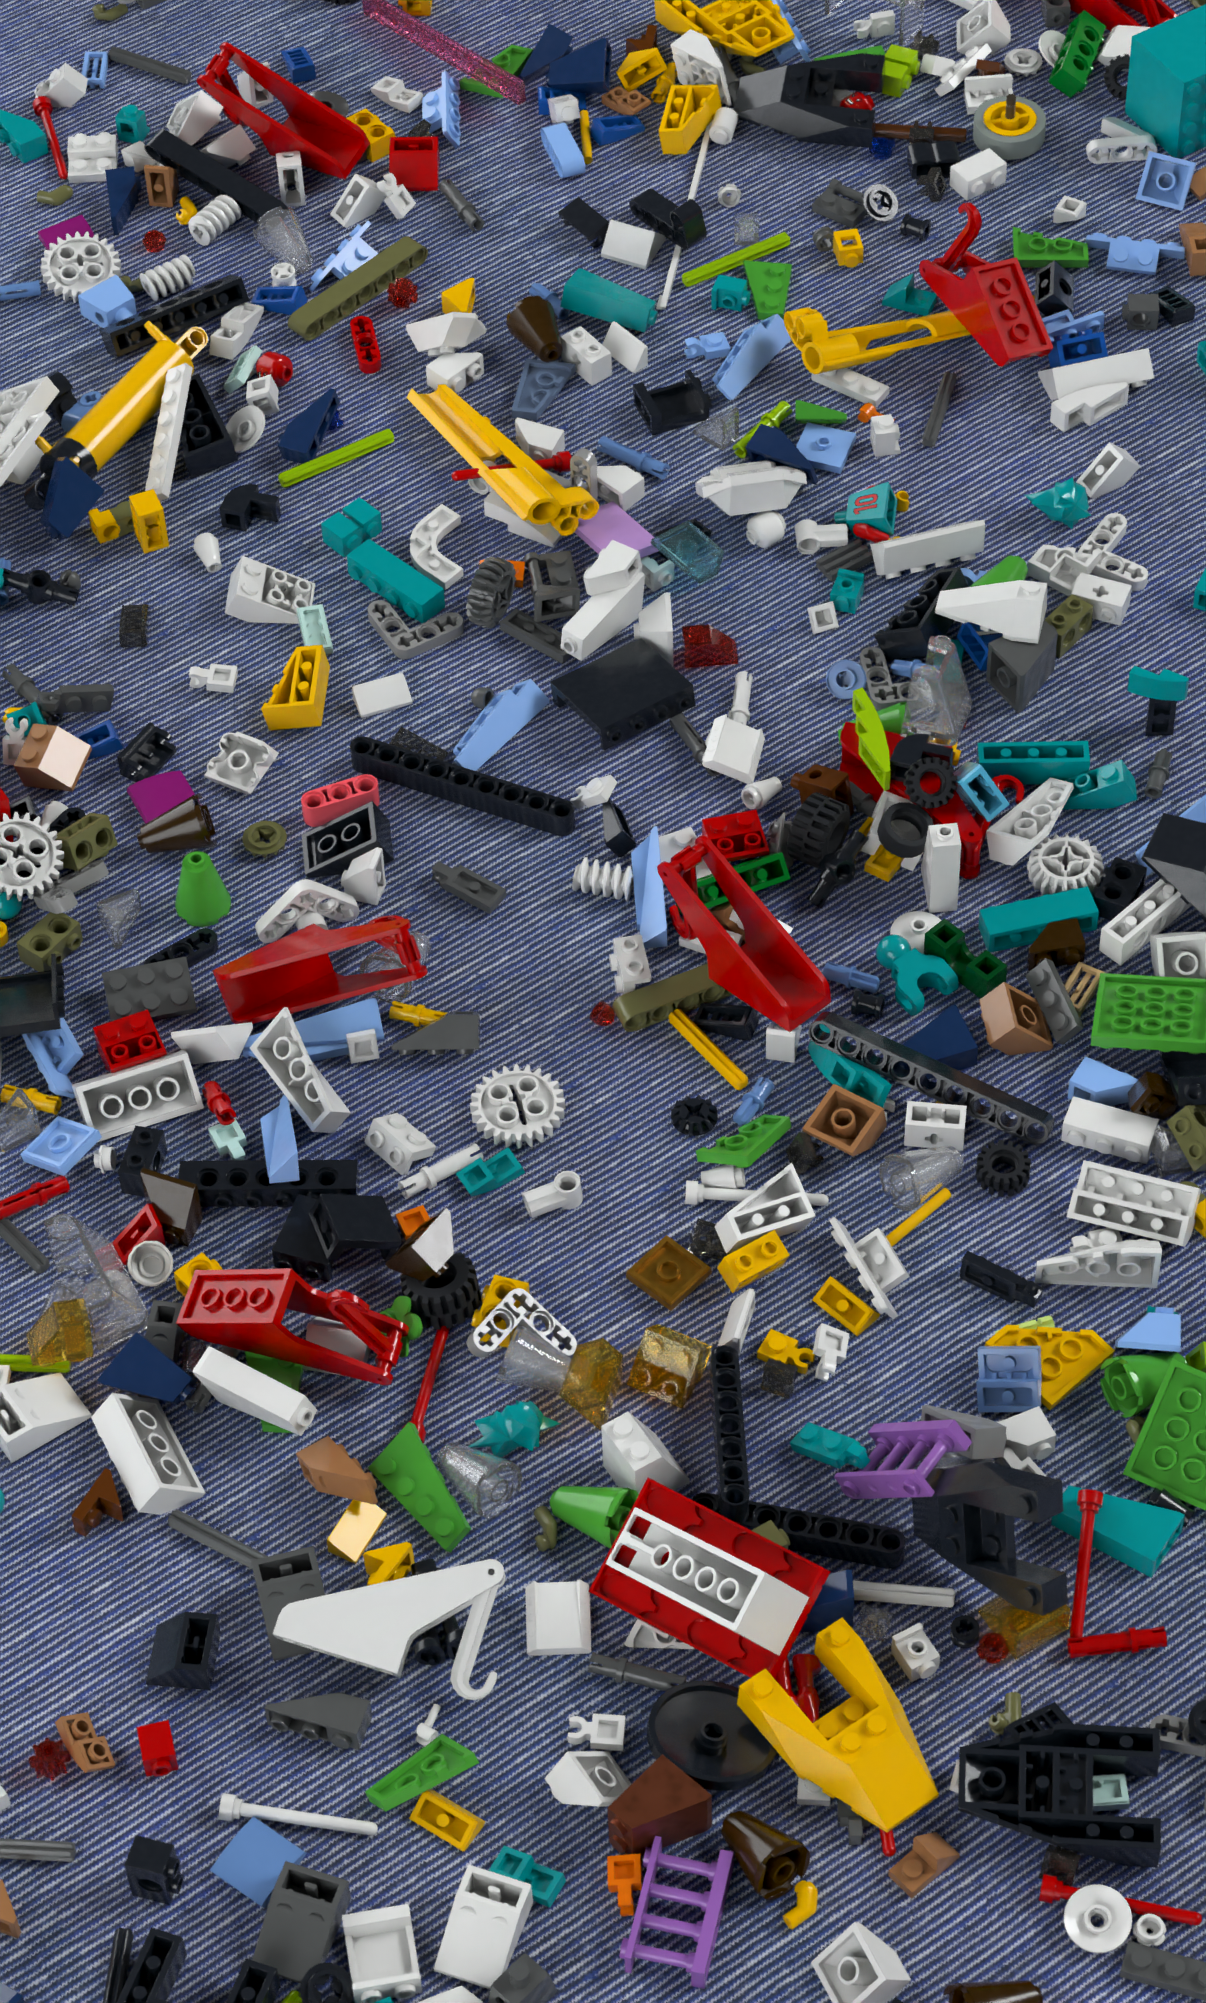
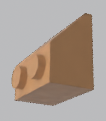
M33 723L14 764V768L26 787L73 791L92 748L89 744L59 726Z
M1003 982L979 1000L982 1011L981 1017L987 1032L986 1039L992 1048L998 1049L1007 1055L1049 1051L1054 1048L1048 1023L1035 998Z
M833 1084L802 1130L851 1156H855L873 1147L886 1128L887 1123L884 1108Z

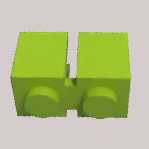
M891 44L885 54L883 94L900 98L905 89H909L912 77L917 75L920 69L917 50Z

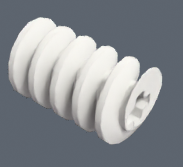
M227 195L217 196L215 200L211 201L189 220L188 226L192 237L203 246L208 245L217 235H221L223 230H227L229 225H233L235 220L240 219V207Z
M183 254L179 259L174 258L171 260V263L165 262L162 266L154 267V270H147L145 274L140 273L139 276L146 293L154 301H157L158 292L162 297H166L167 288L173 294L176 292L175 285L180 290L184 289L183 281L189 286L193 285L192 277L195 276V269L187 255Z
M584 857L582 863L576 866L572 889L577 891L581 885L582 892L588 893L592 887L593 894L597 896L603 889L604 897L609 898L614 892L615 899L620 900L625 895V900L628 902L632 893L634 875H632L631 866H628L625 872L622 873L621 866L618 863L612 871L608 861H606L603 868H600L598 859H595L593 865L589 866L588 858Z

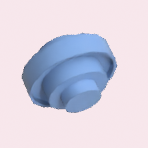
M847 659L837 661L831 665L826 675V684L830 693L837 698L845 700L853 699V691L862 687L864 689L867 681L866 673L862 666L855 661Z

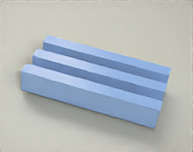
M85 52L82 75L88 78L87 85H90V89H95L96 85H99L100 89L105 88L109 63L108 52ZM94 58L91 78H88L90 60ZM100 58H102L100 76L97 78Z

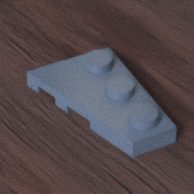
M526 359L511 410L512 418L518 417L537 421L576 372V364Z

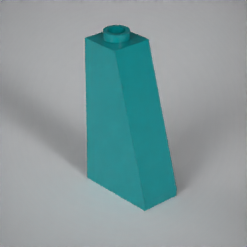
M578 268L564 285L560 307L611 323L615 321L621 326L644 333L650 325L654 326L658 311H655L656 301L581 268Z
M1068 1485L1063 1493V1512L1052 1517L1051 1525L1080 1540L1082 1512L1079 1511L1080 1506L1077 1505L1078 1491L1083 1488ZM1104 1494L1102 1508L1099 1509L1098 1514H1095L1092 1547L1152 1578L1181 1534L1185 1515L1177 1511Z

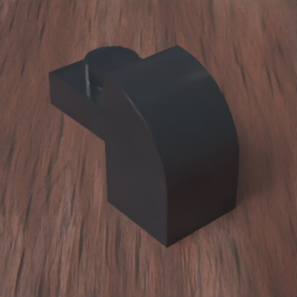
M56 371L47 376L60 391L49 405V408L59 425L62 426L63 415L77 403V400L71 391L73 387L62 373Z
M256 484L241 485L232 489L225 496L219 508L222 527L245 532L253 517L278 522L281 517L279 497L259 493L258 485Z
M929 734L907 736L897 743L891 756L890 779L903 782V780H906L904 775L910 769L909 766L917 762V760L928 757H937L942 761L945 760L948 762L947 765L952 767L953 749L929 743Z

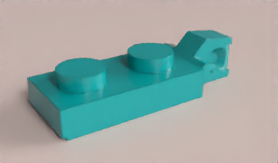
M810 1422L790 1441L794 1452L838 1469L846 1463L864 1469L871 1461L867 1456L866 1448L861 1446L860 1442Z

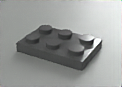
M186 957L102 972L111 1021L147 1009L153 1021L197 1013Z

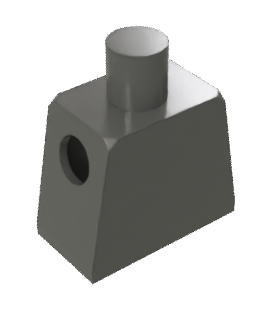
M525 1953L492 1983L488 2003H547L557 1993V1989L550 1975Z

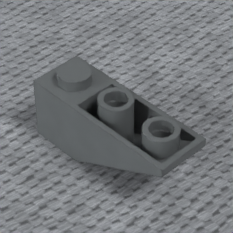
M451 1011L395 1041L392 1044V1050H399L400 1055L416 1054V1050H427L428 1054L439 1055L445 1054V1049H456V1054H473L474 1049H479L480 1011Z
M153 1300L145 1338L177 1363L185 1331L176 1324L183 1303Z
M341 1692L266 1704L265 1706L267 1724L271 1725L274 1729L282 1732L289 1730L300 1733L310 1740L322 1739L329 1741L343 1749H348L349 1747L360 1749L372 1719L370 1700Z

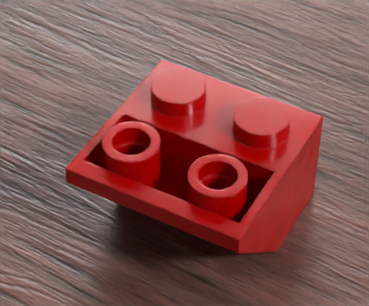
M390 137L389 173L395 176L396 185L403 184L407 191H438L440 164L438 137Z
M757 810L702 819V835L711 840L728 862L769 854L768 844Z
M148 1009L93 1027L97 1050L106 1070L111 1073L167 1055Z

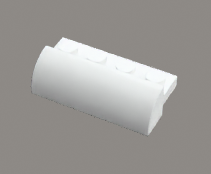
M1084 1160L1077 1188L1073 1189L1067 1217L1184 1247L1188 1243L1196 1222L1194 1217L1201 1189Z

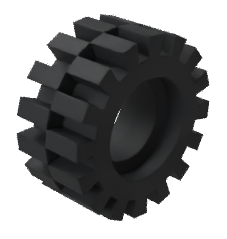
M1124 54L1122 57L1118 55L1116 56L1117 59L1109 61L1110 65L1106 66V72L1104 73L1105 85L1109 93L1123 101L1126 99L1127 86H1122L1117 82V75L1121 70L1129 69V54Z
M937 757L917 760V762L909 766L910 769L904 775L906 776V780H903V785L906 786L905 794L909 795V800L912 803L914 802L920 807L937 808L947 804L948 800L953 798L954 790H957V785H955L957 775L954 776L953 771L955 770L953 767H949L947 765L948 762L942 761ZM926 772H933L940 778V788L934 794L924 792L920 786V779Z
M998 1140L997 1146L994 1142H990L988 1148L984 1146L981 1149V1153L977 1157L976 1175L977 1182H981L983 1190L989 1187L988 1193L991 1195L998 1191V1197H1003L1004 1192H1007L1008 1197L1014 1195V1190L1020 1193L1022 1186L1026 1188L1030 1176L1031 1160L1028 1158L1029 1153L1026 1150L1022 1152L1023 1146L1020 1144L1013 1147V1141H1008V1145H1004V1140ZM1004 1163L1011 1165L1015 1170L1010 1173H999L993 1170L992 1166Z

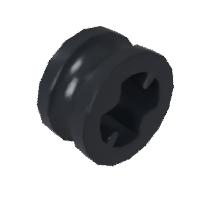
M961 1615L952 1621L950 1639L954 1645L960 1648H970L978 1642L980 1628L977 1620L968 1615ZM960 1628H967V1632L970 1630V1635L963 1636V1632L960 1633Z

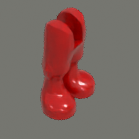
M796 1654L792 1657V1667L797 1680L798 1695H794L792 1691L788 1657L777 1673L775 1680L808 1719L814 1723L820 1719L819 1706L821 1700L814 1688L813 1679L821 1672V1661L813 1654Z

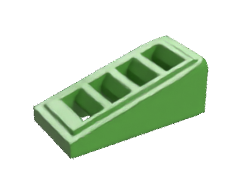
M796 400L795 423L807 424V422L813 424H845L847 422V414L801 400Z

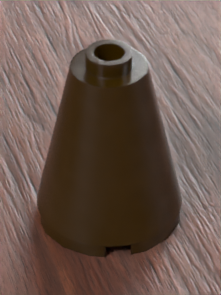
M530 296L518 301L515 304L516 308L512 313L509 311L506 319V325L510 334L543 362L557 360L562 354L563 347L553 306L548 300L546 301L540 296Z
M200 793L192 795L141 826V833L137 834L141 849L146 848L148 853L216 846L217 840L212 841L211 835H215L216 832L206 804L201 806L198 801L203 798Z
M745 1811L732 1812L725 1817L722 1823L721 1834L730 1850L734 1852V1857L755 1892L766 1900L777 1899L790 1892L794 1888L791 1882L797 1875L802 1879L810 1863V1852L804 1844Z
M1029 1980L954 1983L948 1985L943 1996L949 1995V2003H1043L1040 1989Z

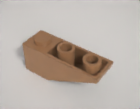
M1203 222L1179 224L1178 227L1183 247H1185V256L1190 276L1206 275V225Z
M326 1436L296 1453L304 1477L318 1492L369 1504L378 1503L374 1492L377 1489L375 1479L370 1472H363L358 1460L355 1457L351 1459L341 1443L337 1445L329 1436Z

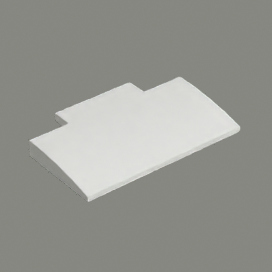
M47 376L0 392V487L51 420L45 410L60 391Z

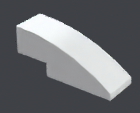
M245 302L225 314L221 318V327L210 336L209 354L233 360L252 336L264 312V307Z
M1126 382L1110 383L1068 394L1052 402L1050 422L1063 432L1082 421L1091 426L1127 404L1129 384Z
M493 489L484 500L485 516L507 523L509 532L553 548L562 537L550 523L537 525L530 520L523 521Z

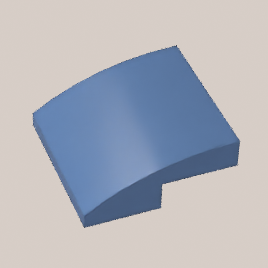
M980 1346L977 1348L979 1380L976 1382L978 1412H1025L1038 1406L1041 1409V1346Z
M253 1816L227 1845L210 1871L261 1907L266 1908L285 1861L299 1865L306 1852Z

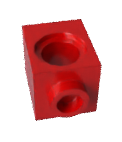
M169 1720L136 1727L146 1777L153 1775L165 1776L171 1771L179 1770Z

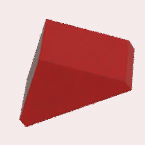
M147 1203L112 1242L122 1265L127 1266L128 1256L134 1246L144 1241H158L165 1245L162 1226L152 1204Z

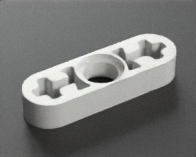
M1150 135L1095 139L1086 146L1088 159L1094 164L1147 160L1149 151L1157 153L1155 139ZM1121 146L1128 147L1127 150L1122 153L1116 152V149Z

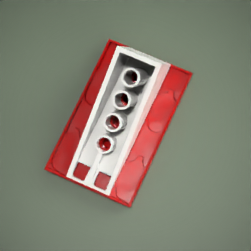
M647 1478L588 1592L750 1678L766 1668L772 1677L776 1679L777 1673L787 1658L792 1644L805 1623L807 1614L810 1613L830 1571L676 1491Z

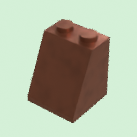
M663 1754L607 1808L609 1842L619 1853L625 1852L627 1854H641L643 1856L646 1847L652 1848L655 1836L662 1837V1848L706 1832L712 1827V1795Z

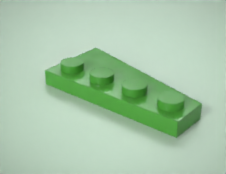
M408 1422L368 1469L443 1549L451 1553L468 1534L471 1527L454 1496L448 1491L445 1485L446 1481L441 1472L435 1467L431 1459L432 1456L427 1446L422 1443L415 1424Z

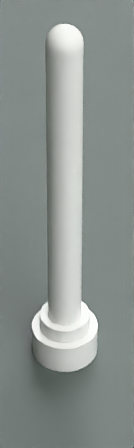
M686 1180L685 1204L697 1205V1202H703V1199L743 1201L757 1190L704 1187V1184H698V1181ZM806 1193L811 1205L825 1206L829 1201L828 1196L825 1194Z
M223 1793L219 1807V1820L233 1822L234 1818L240 1819L241 1816L252 1818L254 1816L257 1819L364 1835H375L378 1831V1826L374 1822L243 1803V1799H238L237 1795Z

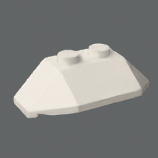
M451 312L407 324L406 331L418 352H428V357H439L444 353H455V349L470 344L486 333V327L481 320H478L476 313Z

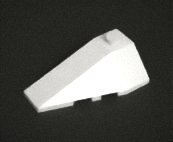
M200 90L176 104L166 127L170 130V133L192 146L206 132L219 123L221 119L219 115L223 106ZM157 162L154 166H164V165H162V164H160L159 162Z
M1017 580L940 591L935 613L961 623H975L980 625V630L986 632L990 630L997 631L1003 634V638L1011 641L1038 644L1047 609V583Z
M1050 777L986 831L990 860L1013 866L1050 834L1074 788L1073 783Z
M1147 1239L1125 1240L1039 1260L1036 1266L1035 1283L1157 1288L1162 1248L1159 1241H1149Z

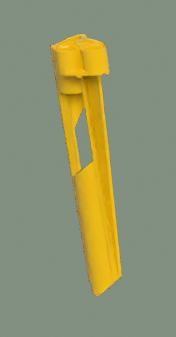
M806 307L787 311L784 314L785 328L794 345L802 352V360L806 369L813 374L879 361L900 350L971 335L951 311L828 331L827 320H824L822 314L816 309ZM928 328L932 336L866 350L869 342L874 339Z
M438 385L437 390L429 394H417L411 388L406 398L472 468H479L477 473L523 521L530 520L537 525L550 523L562 536H569L576 531L579 518L588 520L597 514L599 504L585 488L581 486L564 488L447 385ZM503 454L515 468L490 470L481 460H492Z

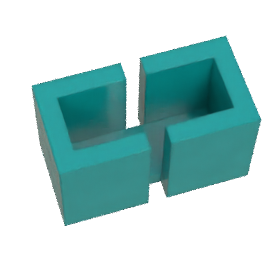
M360 497L342 509L343 513L351 518L350 520L340 512H337L321 523L323 542L342 557L347 556L360 546L362 541L365 542L367 539L374 538L382 532L381 512Z

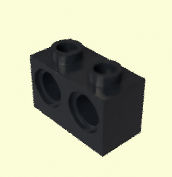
M1117 857L1114 858L1110 867H1105L1101 877L1102 884L1100 887L1095 886L1092 893L1099 911V917L1112 920L1139 898L1145 886L1147 867Z

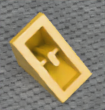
M652 48L630 52L616 74L624 89L631 92L668 68L658 49Z
M468 278L441 293L442 312L445 314L451 312L472 313L476 297L474 278Z

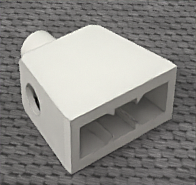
M300 151L277 153L276 163L281 201L287 207L306 205ZM296 185V189L289 191L287 186Z

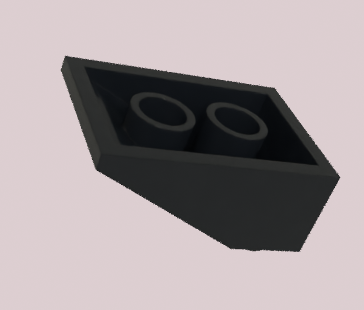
M373 801L301 835L305 875L308 878L343 874L344 870L349 869L353 859L377 847L383 850L384 865L394 860L390 821Z

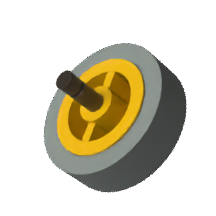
M1008 94L1007 96H999L985 101L975 111L973 140L981 151L990 148L1001 159H1021L1037 152L1044 143L1046 115L1038 104L1029 99Z

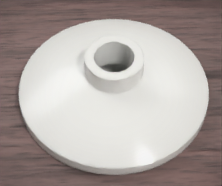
M1048 30L1039 38V49L1045 60L1054 67L1065 35L1058 31Z
M250 405L241 408L231 417L226 426L236 453L250 449L263 433L265 415L257 406Z
M908 912L894 921L891 926L890 935L904 937L908 940L911 950L916 948L921 954H924L925 933L942 920L928 912Z
M1099 1884L1088 1885L1077 1890L1068 1900L1064 1911V1926L1068 1936L1078 1947L1092 1953H1106L1115 1950L1127 1939L1132 1926V1913L1126 1899L1115 1889ZM1099 1916L1103 1919L1104 1924L1100 1927H1095L1091 1923V1918Z

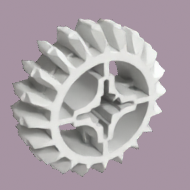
M1055 834L1053 840L1046 837L1043 843H1039L1035 846L1034 850H1031L1029 861L1027 862L1029 882H1033L1034 890H1040L1042 895L1055 894L1087 886L1090 892L1093 893L1095 886H1099L1104 870L1102 857L1098 853L1097 847L1090 846L1089 840L1080 841L1079 835L1075 838H1069L1068 834H1066L1065 837L1060 838Z

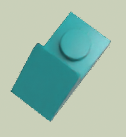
M913 273L890 285L882 300V305L927 316L930 315L937 302L936 293L914 288L915 274Z

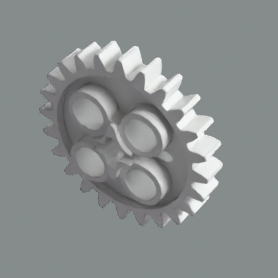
M77 231L75 237L72 238L67 233L66 240L57 238L58 245L50 243V250H44L45 257L41 258L43 282L47 283L49 291L54 289L56 297L63 293L64 301L69 297H73V303H76L78 295L114 275L121 277V260L119 259L118 251H114L113 244H107L106 238L99 241L98 234L94 235L93 238H89V232H86L84 237H80Z
M18 812L14 813L13 819H9L6 813L3 814V821L0 822V858L6 862L0 865V894L3 891L7 892V900H10L12 894H17L18 900L21 901L25 893H27L30 899H33V891L35 890L43 895V885L52 888V879H59L60 873L57 870L63 869V862L60 860L64 859V851L59 850L62 848V841H55L57 831L48 833L50 823L40 826L39 816L34 821H30L29 813H26L23 819L19 818ZM9 835H14L18 837L19 840L16 842H9L5 838ZM38 847L44 850L42 854H33L30 850ZM25 870L30 872L31 875L23 878L17 873Z
M515 1064L513 1071H509L506 1066H503L502 1074L493 1070L492 1079L485 1076L482 1077L483 1085L476 1084V1093L471 1094L472 1103H470L472 1122L476 1123L477 1131H484L485 1139L494 1136L495 1145L504 1140L506 1148L512 1142H516L519 1149L522 1146V1142L525 1141L532 1147L533 1139L535 1138L542 1143L544 1142L543 1134L553 1136V1128H560V1119H564L565 1099L563 1089H559V1082H551L550 1073L542 1077L541 1068H538L534 1073L530 1072V1065H527L524 1071H520L518 1064ZM510 1088L515 1090L518 1107L522 1111L523 1120L526 1125H523L520 1121L516 1102L513 1101V1093Z

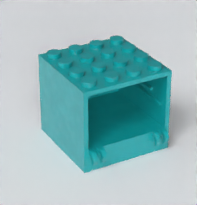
M1206 4L1133 35L1131 40L1125 114L1145 132L1154 135L1155 141L1175 158H1182L1206 147Z

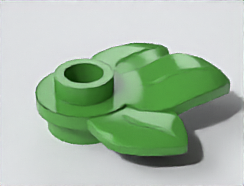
M407 1296L397 1297L391 1308L380 1312V1314L401 1321L409 1327L408 1335L401 1339L403 1346L399 1357H408L409 1341L420 1337L423 1330L420 1317L410 1312L411 1299Z

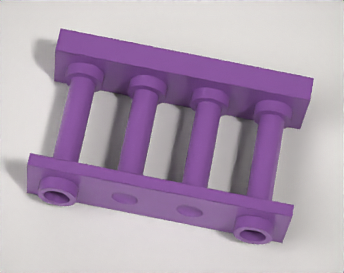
M955 1419L874 1424L868 1431L876 1445L868 1456L871 1461L864 1469L859 1468L857 1472H837L834 1478L841 1485L842 1492L851 1499L932 1497L935 1491L925 1480L945 1452L966 1451L972 1441ZM925 1453H928V1455L925 1457V1459L922 1461L917 1469H914V1467L917 1465V1463L920 1461ZM905 1454H908L904 1461L901 1463V1465L898 1467V1469L893 1470L900 1462V1460L903 1458V1456ZM888 1455L877 1471H874L883 1457Z
M655 1836L652 1848L646 1847L643 1867L647 1869L629 1939L623 1938L620 1958L625 1961V1972L632 1973L635 1958L686 1968V1972L691 1973V1986L705 1989L734 1868V1852L720 1849L718 1861L712 1860L710 1864L662 1854V1837ZM658 1867L706 1876L708 1881H713L711 1891H704L703 1894L654 1884ZM654 1897L701 1907V1911H705L703 1922L697 1921L694 1924L647 1914L650 1898ZM643 1927L693 1937L694 1941L698 1942L696 1953L690 1952L688 1955L640 1945Z

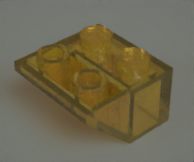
M84 1298L53 1302L26 1333L32 1366L46 1367L56 1362H80L86 1358L94 1357L90 1321Z
M660 1324L650 1326L644 1331L626 1385L676 1407L683 1408L703 1376L712 1346Z
M604 1338L577 1345L559 1393L562 1399L599 1430H602L601 1426L607 1422L622 1380L623 1355Z
M998 1597L979 1608L978 1613L1016 1660L1066 1631L1069 1626L1071 1609L1066 1604L1042 1616L1018 1609L1002 1597Z

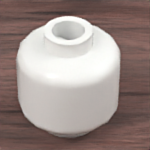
M777 511L760 512L748 520L746 536L753 545L756 544L761 548H767L784 537L786 529L785 520Z

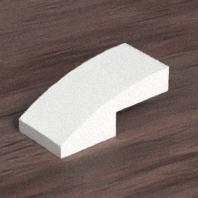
M385 76L370 88L371 92L379 99L407 113L412 112L422 103L423 93L405 89L403 80Z

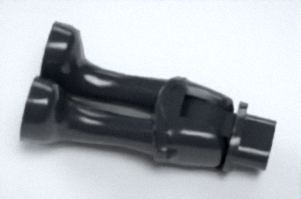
M434 1559L419 1561L410 1566L411 1576L441 1570L436 1567ZM453 1615L441 1623L448 1655L452 1660H455L464 1629L459 1628L456 1616ZM436 1626L424 1632L422 1640L418 1641L415 1645V1657L421 1664L438 1665L446 1660Z

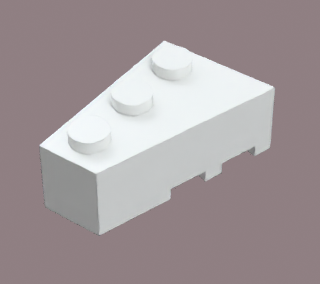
M790 1163L775 1177L771 1178L757 1191L726 1213L715 1225V1229L727 1254L740 1249L775 1230L779 1237L802 1230L816 1215L795 1168Z

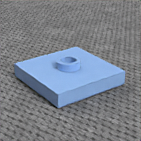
M807 422L796 447L811 463L813 468L841 474L856 441V433Z
M57 1116L20 1155L26 1163L65 1176L102 1136L98 1129Z

